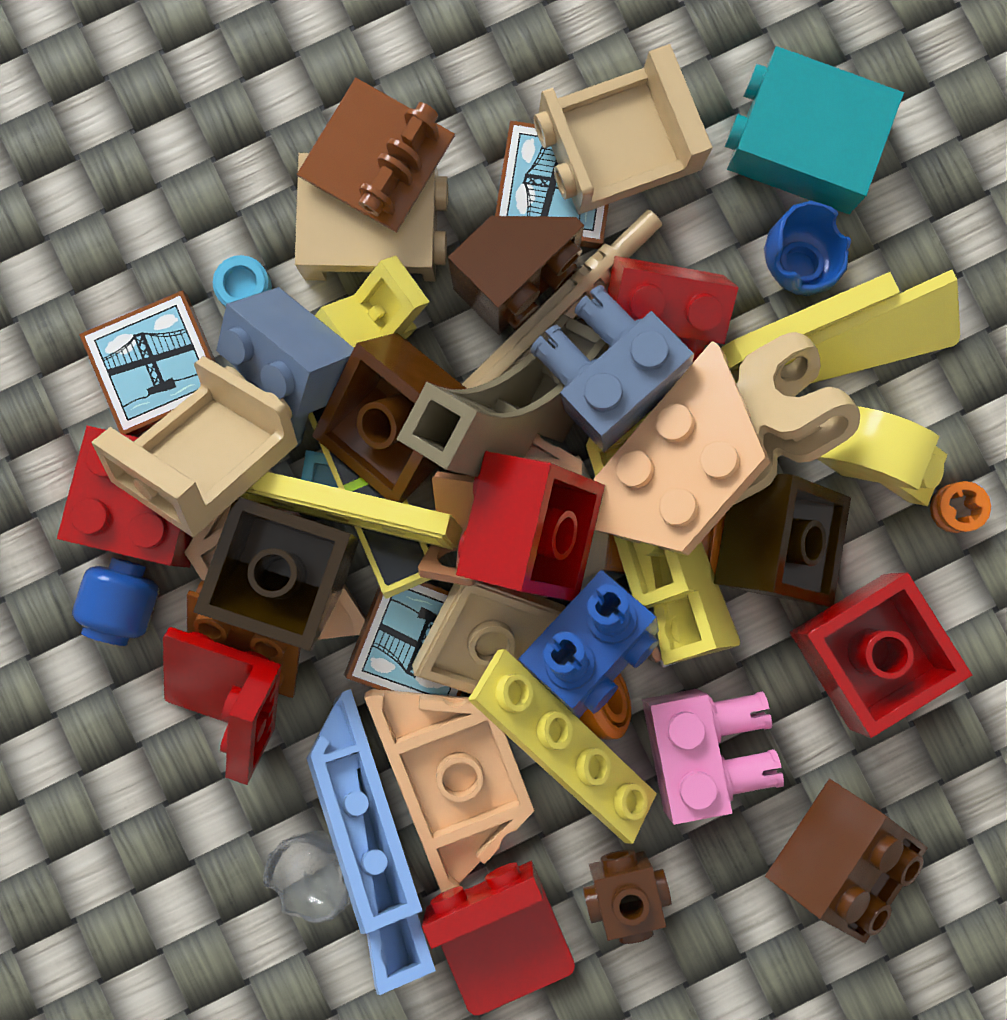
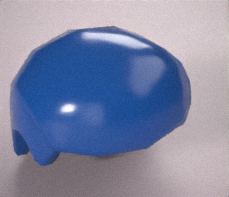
M812 200L793 205L770 229L764 246L765 261L770 273L784 290H788L796 295L812 296L831 289L847 271L848 249L851 239L842 235L836 225L838 212L833 207Z

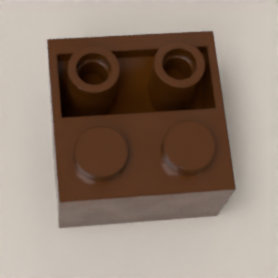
M490 216L448 256L453 290L498 335L509 326L517 330L538 309L539 306L535 301L549 287L556 292L578 271L579 267L575 262L582 253L580 245L584 224L577 217Z
M829 778L765 877L820 920L866 944L870 936L878 934L888 923L892 912L890 905L901 888L910 885L918 877L924 863L922 856L928 847L888 816Z

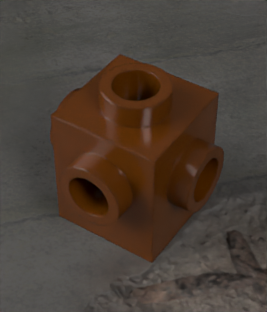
M634 850L615 851L600 858L601 861L589 864L593 885L583 887L591 924L602 921L608 941L619 938V942L623 944L639 943L651 938L654 935L653 930L666 928L662 907L672 905L668 883L663 869L653 871V867L644 851L635 853ZM627 895H635L640 898V900L620 904L621 900Z

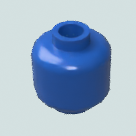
M112 557L109 567L94 566L86 570L72 609L74 620L83 626L81 631L83 636L104 643L127 646L129 638H138L147 632L159 596V588L152 580L143 577L146 566Z

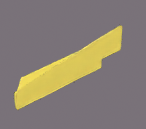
M950 270L900 293L891 272H888L736 338L722 346L721 349L726 355L729 369L735 383L739 381V366L747 355L782 335L792 332L801 333L814 343L819 352L821 368L818 377L811 382L815 383L953 347L960 339L957 278L953 270ZM794 358V359L788 361L785 365L790 364V363L793 362L796 358Z
M650 412L605 452L589 437L586 448L595 476ZM614 536L632 596L647 609L654 607L659 629L657 633L661 658L664 665L740 645L739 636L719 585L714 584L715 575L702 541L689 555L664 550L654 545L642 542L636 543Z

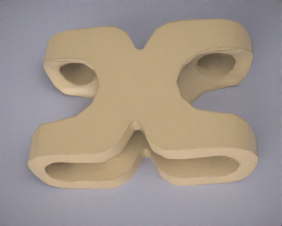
M787 333L747 355L739 366V381L736 385L744 398L751 415L750 419L756 433L760 436L770 464L734 504L763 490L772 483L777 475V458L784 455L798 463L811 462L847 441L858 430L860 410L850 396L839 388L825 387L807 395L795 397L818 377L821 368L818 349L807 336L801 333ZM796 358V359H795L793 362H791L790 364L785 365L788 361H790V360Z

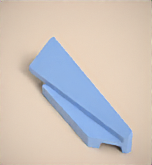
M349 689L343 691L335 698L333 707L306 759L360 933L367 934L374 986L377 995H381L436 970L417 914L422 912V907L352 691Z

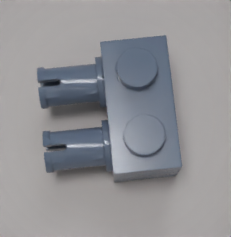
M598 285L590 291L593 299L590 300L585 295L577 304L574 312L579 318L582 317L609 345L606 352L598 359L590 361L563 333V330L558 325H553L545 331L549 337L547 339L548 342L540 335L531 346L530 352L535 357H538L564 385L560 395L565 412L605 452L657 406L693 364L694 353L652 311L643 319L634 321L607 293V290L602 285Z
M277 287L226 304L216 351L236 367V370L246 381L286 401L292 411L291 422L298 443L297 446H299L303 440L309 413L327 405L354 347L281 288Z

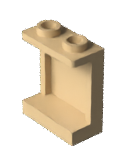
M671 44L649 51L645 66L642 69L557 98L553 88L542 91L539 113L534 115V125L539 141L543 148L552 147L558 163L557 166H554V175L558 189L565 200L572 198L578 215L701 171L713 148Z
M299 153L298 171L309 153ZM437 167L435 168L397 233L298 177L295 266L304 280L326 281L327 272H372L381 260L397 256L409 273L422 274L424 281L435 282L436 265H446L447 234L446 231H437V211H447L448 177L438 176Z
M205 356L194 363L200 380L199 389L133 442L112 427H109L91 442L112 483L193 538L298 445L291 422L292 411L283 398L279 399L273 393L265 392L249 383L233 367H222Z

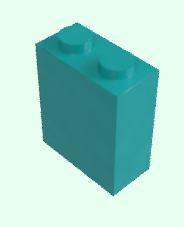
M776 46L766 66L756 63L743 97L753 101L747 117L737 114L729 132L725 147L734 151L727 170L799 197L831 206L837 211L850 215L867 196L904 92Z

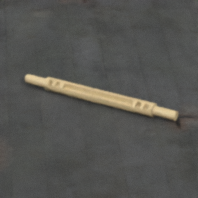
M647 209L611 245L603 244L462 385L467 389L477 387L492 381L513 368L530 353L531 346L540 335L543 338L546 336L545 331L555 325L562 314L575 320L578 315L574 311L580 300L585 295L592 300L593 297L590 291L598 285H602L605 289L609 286L614 257L630 258L662 226L658 216Z

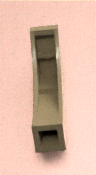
M564 314L555 324L563 330V333L590 361L598 359L609 348V345L593 329ZM546 335V336L544 337V339L548 342L547 339H548L549 337ZM530 352L518 364L501 376L477 387L462 390L447 389L426 382L397 440L446 470L478 477L485 451L525 458L537 434L563 443L574 420L564 410L560 395L564 385L538 357H535Z

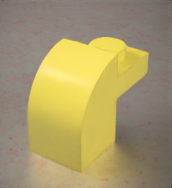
M393 256L381 260L354 295L322 306L315 317L352 347H355L358 342L393 333H398L407 339L417 329L413 321L430 301L398 257Z
M858 407L860 410V424L855 434L817 459L842 476L878 482L909 503L928 506L934 489L942 480L944 463L948 455L936 446L940 436L905 418L875 409Z

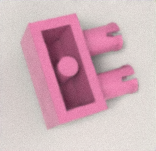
M698 689L642 699L663 811L673 825L732 814L730 801H733L734 794L784 786L783 773H777V768L782 767L775 749L725 760L720 753L719 743H721L722 736L772 728L771 715L765 714L764 711L756 712L770 709L763 691L757 692L754 695L713 702L709 694Z

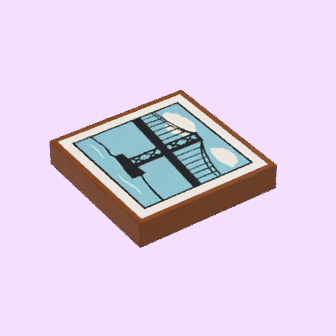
M510 120L495 216L577 217L584 224L580 246L599 249L604 241L609 204L578 215L572 198L565 200L558 189L554 175V166H557L558 163L552 147L543 148L534 124Z
M183 290L79 334L119 432L130 436H135L149 430L199 389L200 380L194 367L196 361L205 356L216 363L190 299Z
M424 582L385 599L380 586H378L344 676L347 679L378 690L460 696L462 693L460 690L414 676L412 667L450 591Z

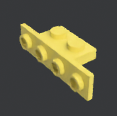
M506 649L497 650L468 701L624 843L633 844L657 793Z

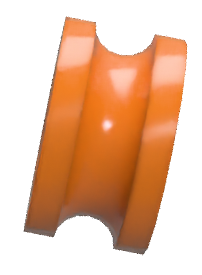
M963 481L945 485L937 490L931 499L930 511L936 525L944 531L951 533L977 530L986 523L990 517L991 502L990 497L982 487L973 482ZM964 495L966 496L964 506L971 509L970 516L959 517L957 521L955 519L957 510L949 505L950 499L960 498Z

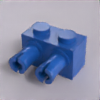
M600 570L518 660L579 719L587 709L594 714L610 700L618 688L613 680L628 664L637 668L654 651L659 643V640L654 637L659 631L657 617L603 570Z

